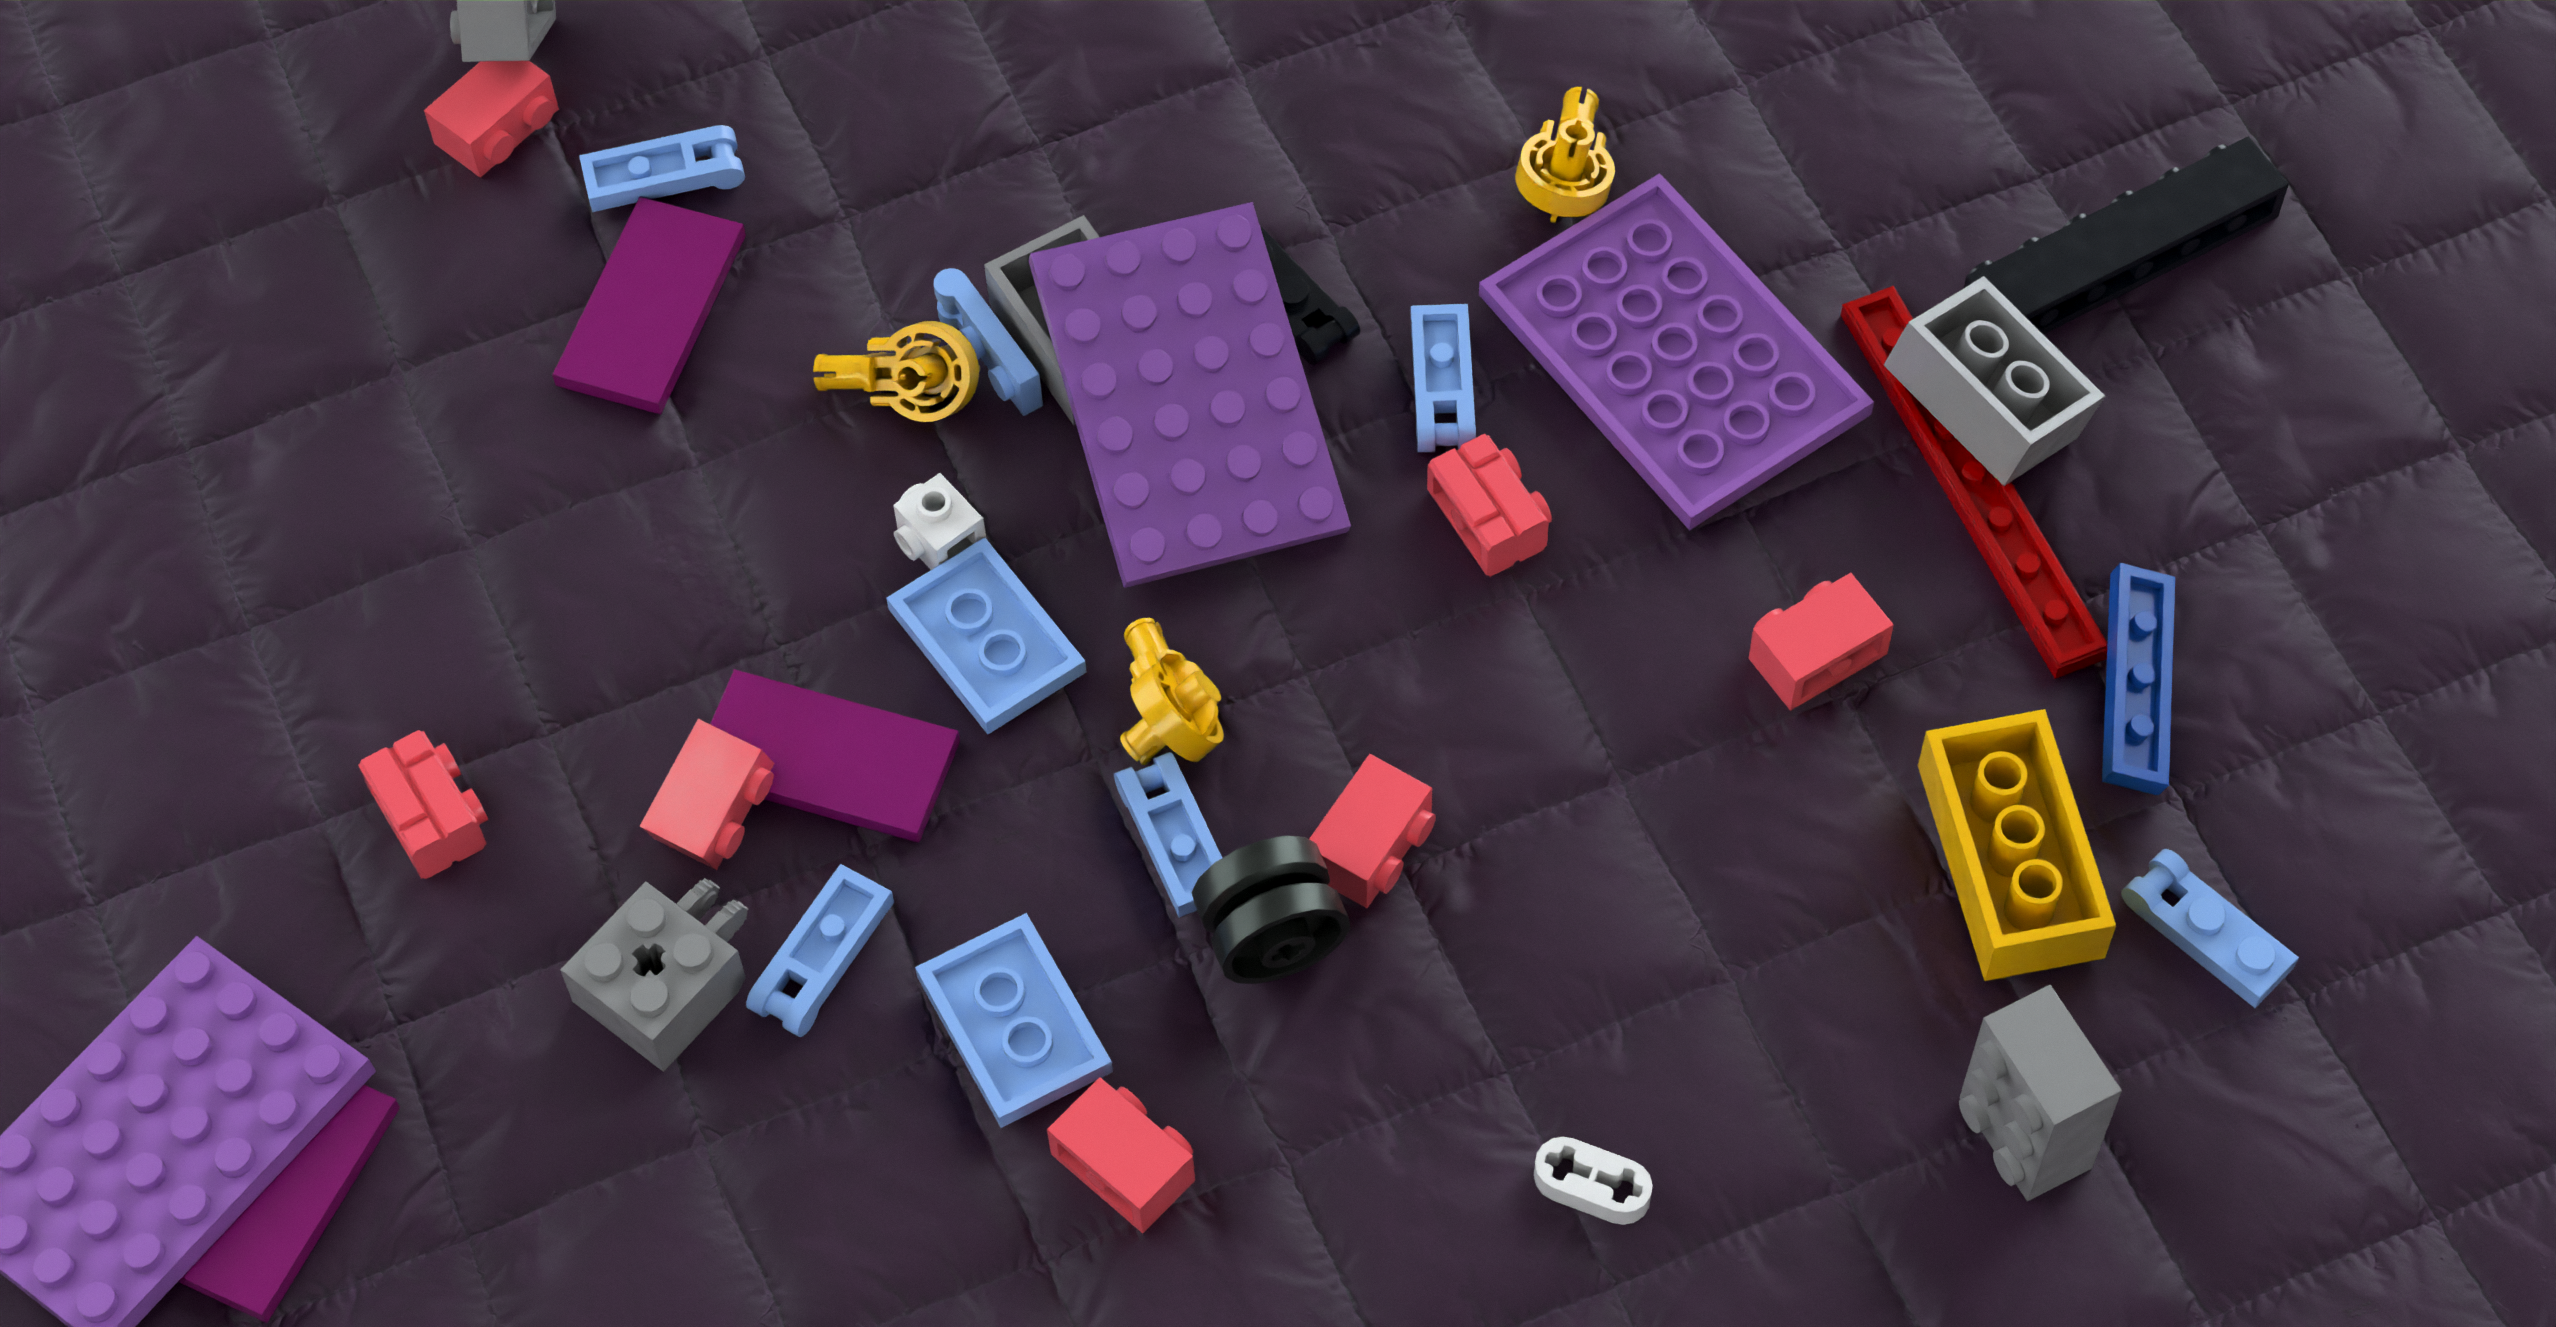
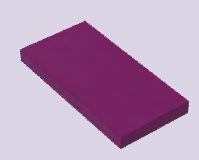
M639 197L552 374L555 386L661 415L746 236L744 224Z
M735 669L710 725L761 749L775 763L771 769V772L774 774L773 782L764 800L917 843L922 838L960 743L958 730Z
M363 1085L178 1282L268 1323L399 1111L400 1106L397 1100Z

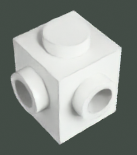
M938 473L924 484L919 483L910 487L901 496L900 500L893 505L898 528L894 531V537L899 547L911 560L915 561L920 558L930 570L984 537L986 538L983 517L941 473Z

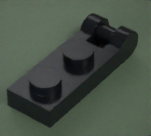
M1260 227L1298 353L1308 363L1315 365L1329 355L1330 347L1339 341L1346 344L1360 335V326L1350 310L1344 306L1339 307L1297 262ZM1318 321L1323 324L1318 329L1310 327Z

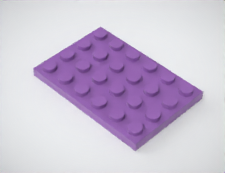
M1660 173L1479 282V296L1689 531L1872 415L1874 401Z
M1253 202L1030 253L1028 262L1124 588L1344 534L1349 531L1351 527Z
M196 936L1 1134L0 1274L68 1327H136L376 1072L375 1068L367 1057Z

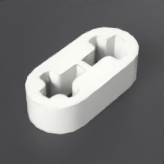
M1569 1137L1550 1139L1540 1147L1536 1154L1534 1167L1536 1186L1544 1196L1555 1202L1621 1225L1635 1223L1649 1209L1653 1187L1651 1177L1642 1165L1633 1160ZM1563 1158L1573 1161L1574 1173H1568L1563 1181L1553 1178L1552 1166H1558ZM1622 1180L1629 1181L1633 1184L1632 1194L1634 1196L1628 1195L1624 1203L1614 1201L1612 1188H1618Z

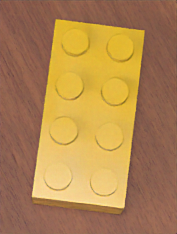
M2037 710L1926 731L1918 769L1984 981L2105 959L2116 923L2046 710Z

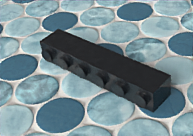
M2249 136L2229 146L2222 144L2210 150L2203 159L2183 169L2175 167L2168 170L2155 183L2136 192L2133 190L2123 192L2110 205L2090 215L2083 213L2073 217L2062 229L2048 236L2030 238L2021 244L2015 252L1995 262L1987 260L1978 264L1966 276L1964 288L1984 276L2044 335L2277 218L2289 183Z

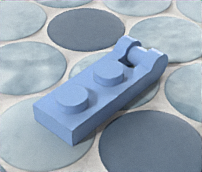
M717 125L579 155L592 212L637 203L639 197L656 199L710 186L724 190L739 186L745 180V173L741 160L734 156L738 146L734 130L729 126ZM706 155L712 158L698 162L695 160L697 157Z
M948 268L940 271L934 278L933 284L935 296L938 300L937 311L940 322L956 329L959 328L960 332L969 340L975 350L977 359L981 358L989 369V380L995 392L1003 401L1011 399L1023 416L1042 407L1043 400L1039 373L961 270Z
M1468 304L1411 306L1410 319L1417 452H1435V446L1457 445L1458 449H1460L1462 444L1476 438ZM1456 413L1457 423H1435L1434 414Z
M1168 752L1153 758L1154 765L1138 771H1134L1132 767L1114 773V779L1121 799L1129 809L1175 911L1180 918L1197 911L1191 892L1198 878L1215 862L1222 859V856L1174 755ZM1161 787L1167 792L1149 800L1145 794Z
M2162 849L2149 862L2150 871L2143 878L2140 876L2135 877L2121 891L2123 900L2136 914L2254 1008L2294 969L2299 958L2190 872L2186 862L2172 850ZM2166 889L2180 898L2174 907L2162 899L2161 894Z
M840 864L750 990L746 1007L762 1017H767L769 1014L783 1021L782 1027L798 1037H803L814 1024L818 1011L893 905L892 891ZM790 979L803 986L795 999L782 992Z

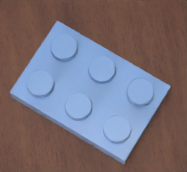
M985 537L886 598L889 611L987 734H990L1087 672L1084 658Z
M1027 913L915 967L919 982L1000 1128L1096 1081L1099 1077L1102 1078L1113 1072L1111 1059Z

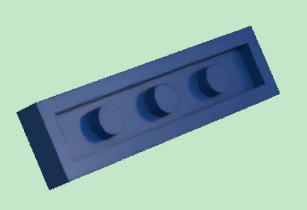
M2119 563L2110 573L2102 782L2159 796L2169 786L2175 577Z

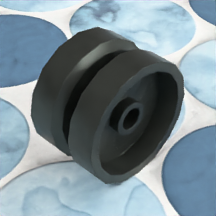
M1280 836L1260 840L1223 857L1198 878L1191 892L1205 930L1214 934L1211 939L1212 946L1226 978L1235 983L1259 984L1282 979L1305 970L1327 957L1344 941L1350 930L1349 918L1337 890L1328 886L1330 882L1328 869L1316 843L1300 836Z

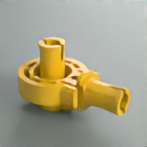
M1574 87L1566 91L1563 97V108L1555 141L1551 140L1554 121L1548 119L1543 123L1540 133L1531 137L1524 144L1515 174L1517 187L1528 202L1538 209L1551 214V223H1556L1558 216L1581 217L1596 212L1605 204L1613 182L1615 166L1612 157L1605 149L1606 136L1604 133H1597L1593 150H1590V146L1595 138L1593 122L1599 106L1597 95L1590 89H1587L1584 104L1579 103L1582 87Z
M937 321L919 322L900 329L891 337L871 338V340H868L867 351H895L896 353L879 352L868 355L818 354L814 360L813 372H836L825 373L824 377H814V383L818 391L835 389H863L867 392L896 391L897 393H879L871 396V405L891 406L902 416L919 422L937 421L953 415L964 408L976 391L980 372V365L978 364L975 350L969 340L956 328ZM924 334L935 335L948 343V345L939 347L940 339L923 338ZM911 337V342L908 344L907 339ZM959 388L957 395L948 406L937 410L929 408L930 405L942 402L945 398L952 396ZM924 393H925V394H929V395H935V394L941 393L940 395L935 396V397H933V398H931V397H925V395H924Z
M1152 618L1135 620L1125 629L1124 639L1135 659L1129 668L1133 676L1130 686L1131 696L1143 718L1120 736L1121 743L1129 755L1137 762L1140 760L1142 765H1147L1165 746H1168L1186 760L1198 762L1223 741L1224 734L1218 720L1217 703L1221 701V695L1213 682L1204 675L1197 664L1187 661L1182 653L1169 650L1158 621L1155 623Z

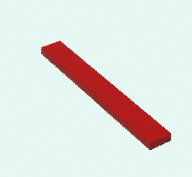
M1891 286L1842 304V319L2054 679L2107 659L2106 639L2012 482L2003 486L1884 366L1909 321L1913 320L1912 315L1895 287Z

